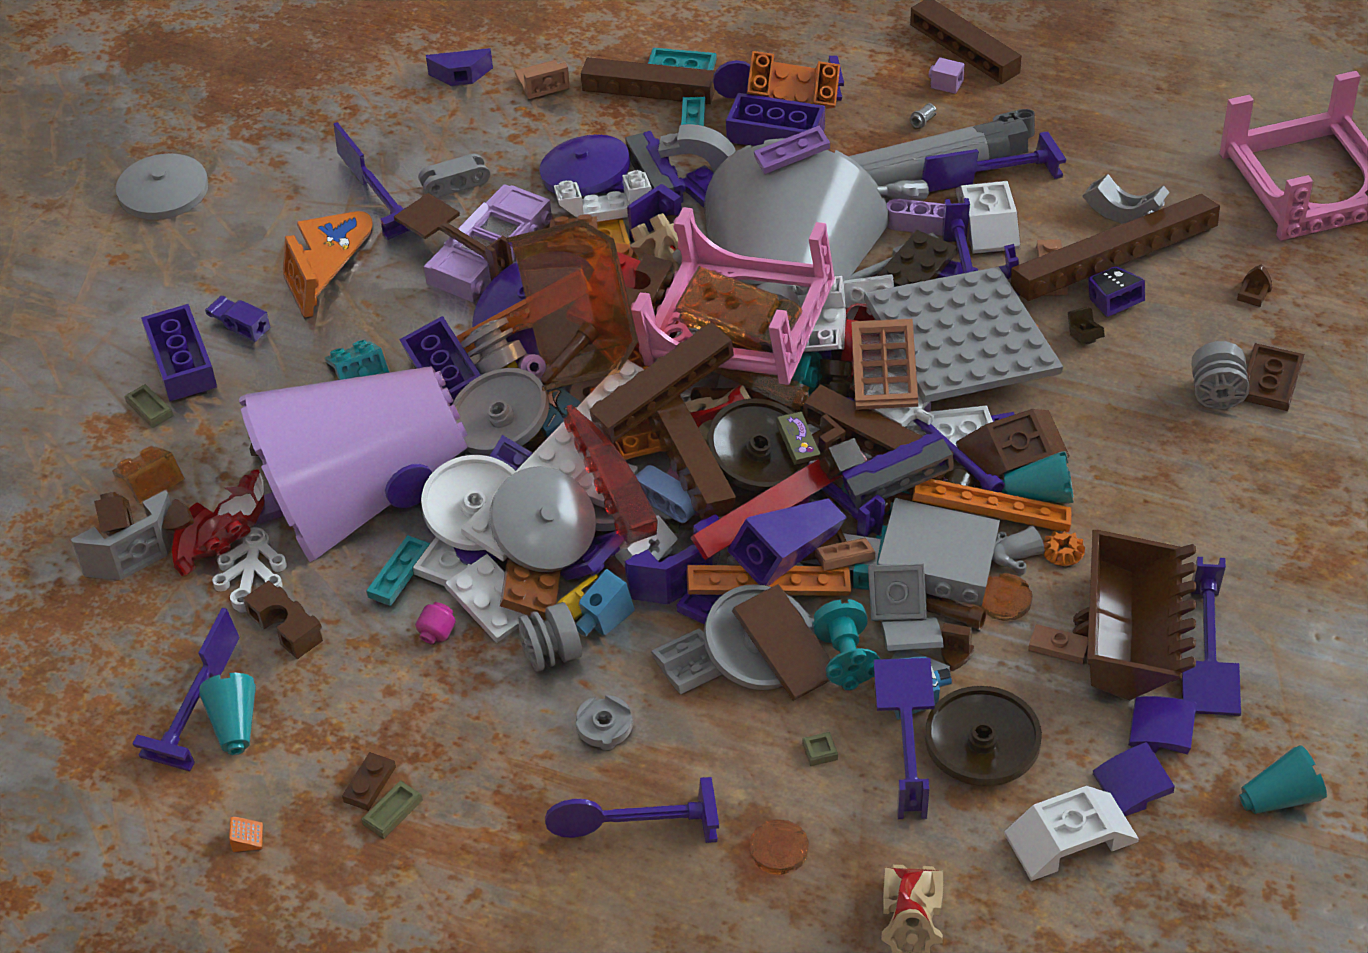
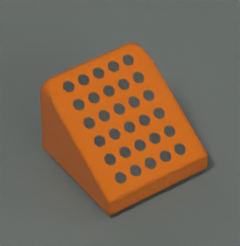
M230 817L229 840L233 852L261 850L263 845V823L239 817Z

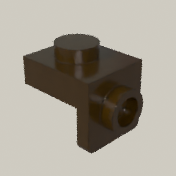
M1084 307L1068 312L1069 331L1072 337L1083 344H1091L1096 342V339L1105 337L1104 327L1093 320L1092 308Z

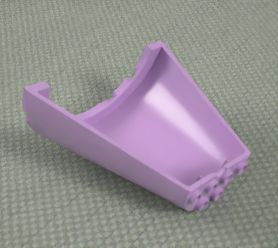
M430 366L249 393L239 398L241 406H244L241 408L242 417L253 448L262 460L263 465L261 467L289 526H293L296 539L309 562L319 558L391 504L386 498L385 488L389 479L398 470L411 464H423L434 472L439 466L453 459L467 448L464 437L468 436L462 421L459 423L456 421L460 419V415L454 404L450 406L453 399L448 388H442V386L446 385V382L440 371L435 372L433 367Z

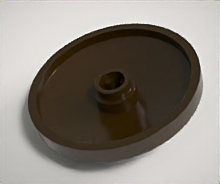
M753 398L733 402L717 413L710 425L707 445L729 482L749 491L765 492L809 465V462L794 465L776 424L777 417L793 414L794 412L779 403Z
M991 686L965 687L947 694L935 704V709L930 711L925 730L926 747L934 763L952 778L977 786L1001 785L1021 777L1033 766L1038 758L1042 740L1040 722L1033 709L1017 695Z

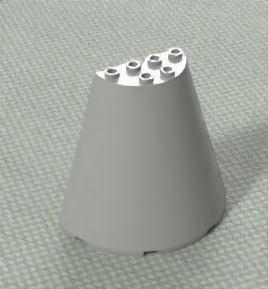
M786 138L765 140L762 145L754 147L748 145L736 151L717 168L705 195L704 213L707 236L714 244L734 254L813 264L809 237L816 222L826 223L834 277L843 276L844 282L854 273L889 224L886 201L884 198H881L876 182L858 163L835 150V153L825 150L764 174L754 157V151ZM755 280L731 281L736 299V304L732 310L745 315L748 296L753 288L770 282ZM783 284L793 289V285Z

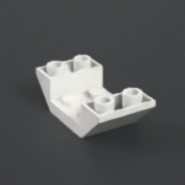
M635 170L628 172V175H622L624 193L613 191L609 192L606 196L588 195L582 199L577 182L562 181L559 185H554V190L561 207L577 218L584 214H589L592 217L597 216L598 222L628 217L627 206L652 190L646 173Z
M1008 181L962 185L956 188L959 203H964V198H969L970 201L968 238L973 254L1004 251V246L1014 244L1015 249H1020L1017 211Z
M835 276L834 283L803 353L844 349L846 309L843 276ZM793 285L792 290L797 294L800 301V312L810 287Z
M1084 786L1032 805L1004 832L1006 839L1031 881L1057 872L1061 857L1102 842H1106L1110 850L1115 851L1137 843L1139 840L1111 793L1089 786Z

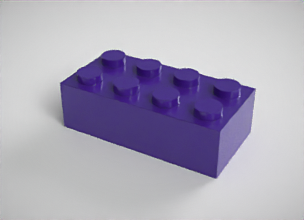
M738 93L726 119V138L731 143L757 146L764 144L765 140L788 138L819 125L824 131L825 106Z
M189 304L141 317L146 337L169 402L217 388L213 368Z
M443 316L399 339L415 369L432 366L435 372H441L446 382V385L442 386V388H448L453 402L466 385L481 376Z

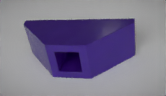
M491 48L426 55L428 75L450 86L473 84L493 69Z

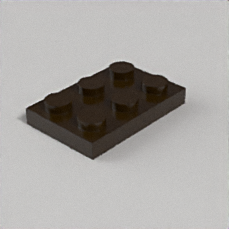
M916 230L879 272L878 276L892 274L894 287L936 279L958 253L957 246Z

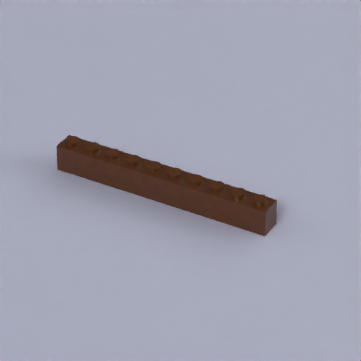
M1203 194L1193 196L1011 268V286L1015 292L1027 301H1031L1218 226L1220 205Z

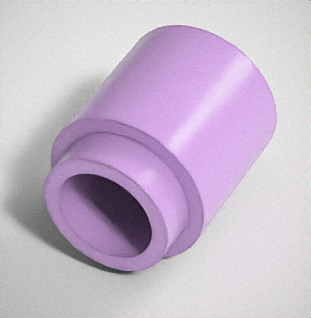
M526 354L517 362L519 369L529 371L538 378L542 377L546 370L543 358L535 354ZM534 362L535 370L532 372L529 367Z

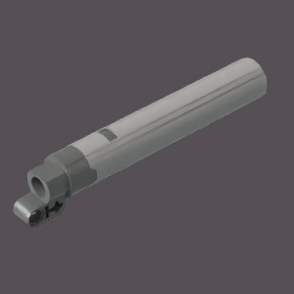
M1019 109L996 115L992 122L848 157L858 163L878 186H885L901 180H922L925 157L977 149L979 151L977 161H984L1028 153V138L1035 135V113L1030 109Z

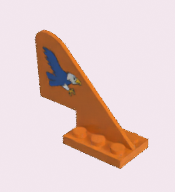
M354 211L297 221V226L309 250L304 251L302 244L298 243L295 235L285 236L283 275L304 318L313 316L314 306H317V296L370 235L373 222L368 213Z

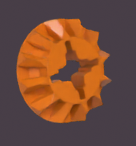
M1064 529L1062 533L1053 531L1051 536H1045L1043 542L1045 552L1043 555L1049 562L1059 566H1070L1078 563L1085 554L1083 539L1077 538L1076 533L1067 534ZM1064 544H1068V548L1064 547L1063 549H1060V551H1058L1059 545L1063 546Z

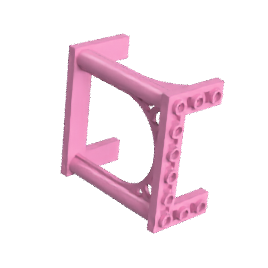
M1357 71L1335 75L1328 112L1249 130L1253 98L1250 95L1228 99L1219 154L1223 159L1231 158L1257 194L1278 224L1276 235L1280 241L1368 220V196L1366 195L1368 193V140L1352 121L1361 77ZM1335 134L1360 167L1364 176V185L1357 194L1347 200L1329 204L1310 203L1309 199L1313 180L1309 175L1286 180L1285 191L1283 192L1276 186L1253 152Z
M683 207L679 216L675 218L673 225L674 231L677 232L678 250L681 251L682 264L679 270L674 273L673 282L670 288L666 289L665 298L662 304L658 306L656 316L649 293L640 292L630 308V316L634 320L635 335L638 336L639 352L643 357L644 365H652L659 357L665 356L679 343L693 336L686 325L688 308L702 292L715 285L733 280H755L810 287L791 331L787 311L776 310L769 326L773 353L733 348L734 356L718 367L778 375L779 384L789 385L835 280L826 223L816 222L809 237V245L813 264L742 256L722 249L699 230L695 223L693 209ZM698 275H704L708 278L704 283L696 281ZM672 332H682V334L676 338L669 337L670 333Z

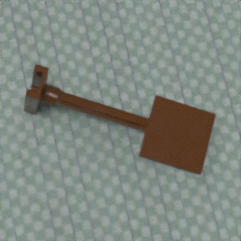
M430 193L425 194L394 216L395 221L424 239L440 230L484 257V260L488 262L491 281L505 268L513 264L510 240L502 235L486 247L449 224L460 216V212Z

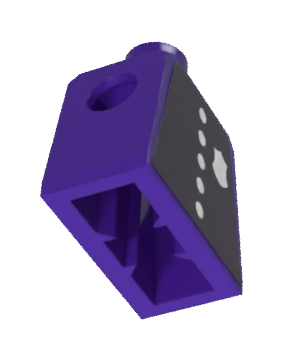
M1120 267L1110 268L1088 278L1090 300L1106 317L1145 301V280Z

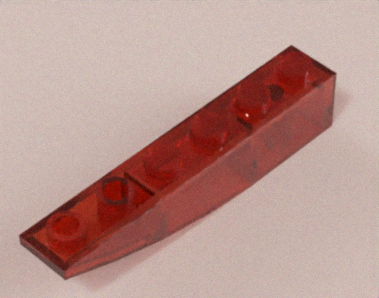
M572 404L568 405L567 417L564 418L565 427L568 433H573L575 448L578 453L582 452L585 468L595 478L594 486L597 493H602L605 499L604 506L608 515L612 514L615 519L614 526L618 536H623L628 545L657 535L658 520L636 476L623 456L586 416Z

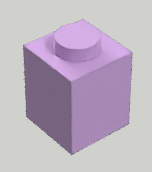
M939 57L936 64L932 65L929 70L931 88L956 94L964 80V63Z

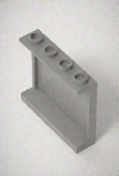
M895 498L878 565L924 563L926 594L982 606L1000 520Z

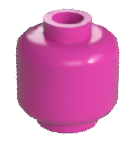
M439 602L426 605L415 623L416 630L420 633L419 638L428 644H434L435 641H446L456 623L455 617L452 615L453 610Z

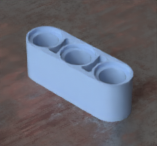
M647 465L628 482L631 492L637 498L678 522L685 523L697 513L692 507L691 498L687 491L682 489L681 482L652 465Z

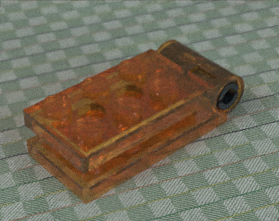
M698 266L675 306L676 311L680 313L679 321L681 323L700 329L713 322L733 343L754 351L773 353L769 326L776 310L787 311L790 331H792L803 312L802 308L792 300L783 298L779 301V297L776 294Z

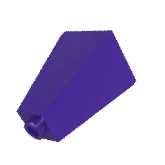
M829 498L751 516L745 519L727 551L759 585L769 586L835 535L847 517Z

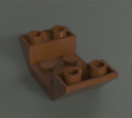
M1030 409L985 424L955 443L957 448L987 475H996L1000 479L1008 472L1058 452L1066 451L1067 458L1070 456L1050 411L1042 409ZM973 476L976 483L975 488H981V482Z

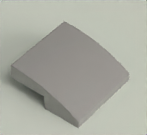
M936 617L881 621V630L884 635L887 651L943 647V638Z
M700 628L652 650V655L657 664L680 695L723 675L708 656L704 644V632Z

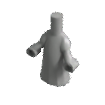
M901 180L885 186H878V192L885 199L886 204L892 199L923 201L929 194V187L924 180Z
M1030 526L1010 536H1007L1005 532H999L995 542L992 561L1001 566H1009L1019 575L1025 574L1026 564L1024 561L1016 562L1014 560L1044 554V544L1040 534L1034 526Z

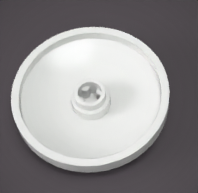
M483 455L461 456L439 466L426 481L421 498L423 517L430 531L442 542L452 547L471 551L485 550L462 535L461 528L492 497L504 481L515 473V470L501 460Z

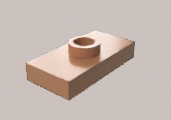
M866 538L819 547L815 549V557L825 571L875 560V551Z
M1036 624L1028 651L1083 664L1088 649V637Z

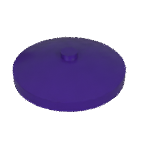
M585 135L567 140L549 151L540 164V175L544 186L553 193H555L554 185H559L562 181L577 182L581 196H587L606 190L623 178L622 175H626L631 160L628 148L621 140L608 135Z

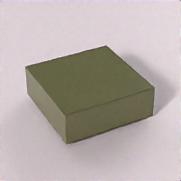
M830 732L802 738V744L810 766L838 760V752Z

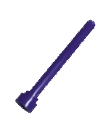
M919 419L913 420L926 434H933L938 431L932 424L928 425ZM940 432L949 449L954 452L953 458L981 482L980 486L982 489L998 493L1002 492L1005 483L998 476L987 475Z

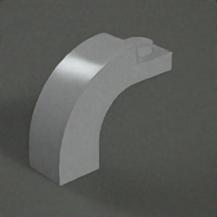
M686 124L680 125L679 132L676 134L661 136L658 152L661 158L680 154L701 156L708 161L714 173L736 150L732 143L716 130L701 125Z
M1107 174L1092 182L1082 197L1102 216L1124 224L1159 210L1165 204L1163 200L1169 194V191L1163 185L1146 195H1132L1118 187Z

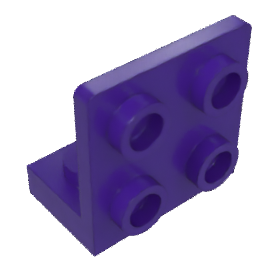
M660 184L627 206L630 241L635 242L631 229L645 223L649 233L654 230L650 222L651 218L659 214L679 216L682 210L681 196L665 185Z

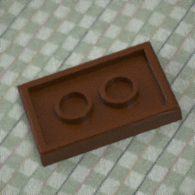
M1255 343L1246 370L1250 387L1249 394L1244 401L1288 411L1305 354Z

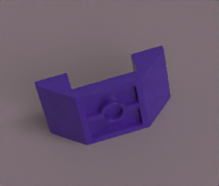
M715 514L701 520L693 526L694 534L719 520V517ZM692 544L687 549L667 557L660 563L648 549L633 555L625 561L626 581L631 599L667 605L676 601L688 591L687 566L717 565L720 552L704 560L695 544Z

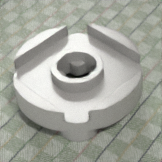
M605 696V699L596 700V697L590 698L579 707L576 714V728L580 738L587 744L600 747L606 751L612 750L615 745L624 741L629 736L633 727L629 706L622 699L615 696ZM599 719H610L609 723L605 725L599 724L598 721Z

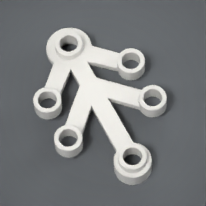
M258 527L250 528L251 532L243 538L241 545L217 558L220 570L225 572L215 575L212 579L215 590L222 592L230 587L229 581L243 573L240 588L234 590L230 595L232 607L241 613L247 612L243 598L251 593L255 572L265 582L268 580L271 583L277 582L274 585L282 587L281 577L273 574L258 560L259 552L269 559L273 571H283L287 566L285 556L278 554L268 545V534ZM247 553V557L235 565L234 560Z

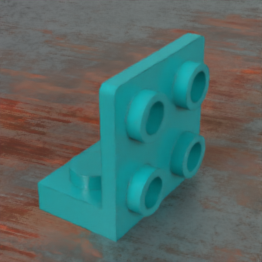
M367 340L357 341L352 344L353 347L346 350L344 348L335 349L330 352V356L325 357L326 363L335 368L338 380L390 373L382 348L370 341L367 342Z

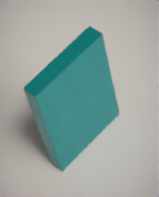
M653 48L648 64L714 70L717 53Z

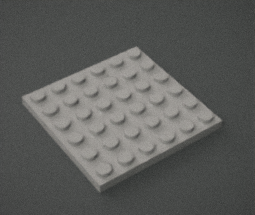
M999 267L866 292L864 295V301L875 320L913 319L917 390L924 403L1062 373L1063 365ZM905 333L885 334L889 343L905 342ZM906 349L893 350L898 359H906ZM903 366L905 372L907 373V366Z

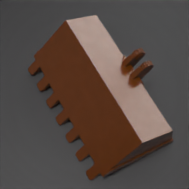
M1092 530L1090 605L1073 616V622L1077 625L1073 633L1088 637L1087 661L1088 665H1090L1091 686L1130 701L1162 685L1182 678L1183 672L1196 666V659L1193 656L1182 659V653L1196 646L1195 638L1182 639V634L1196 627V620L1194 618L1182 620V615L1196 608L1195 600L1182 601L1183 596L1196 590V583L1193 580L1182 583V578L1196 571V564L1193 562L1182 565V560L1196 553V546L1194 544L1180 547L1102 530Z

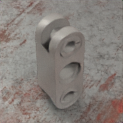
M470 154L425 167L420 171L418 179L426 194L430 193L438 198L484 184L490 177V171L484 165V160L479 154ZM477 173H482L480 177L476 176Z

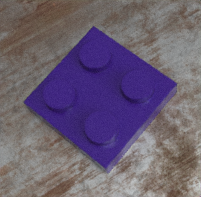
M618 530L593 538L591 545L584 555L571 566L562 569L560 574L565 580L581 579L588 574H597L604 568V561L618 553L620 550L619 545L626 539L625 536Z

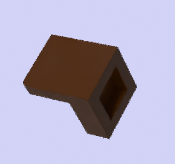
M827 414L821 416L820 430L812 434L820 454L829 447L845 442L846 431Z

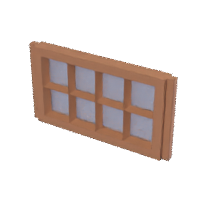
M913 319L852 322L856 410L918 407Z

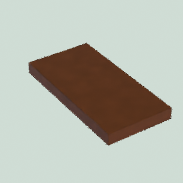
M779 584L733 608V614L793 701L830 681L826 676V667L831 660Z

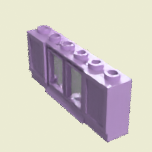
M503 184L458 229L486 247L502 235L510 240L512 259L514 260L552 220L550 199L512 185ZM449 237L444 242V246L424 266L426 283L473 303L482 295L491 282L488 262L484 260V257L452 237Z

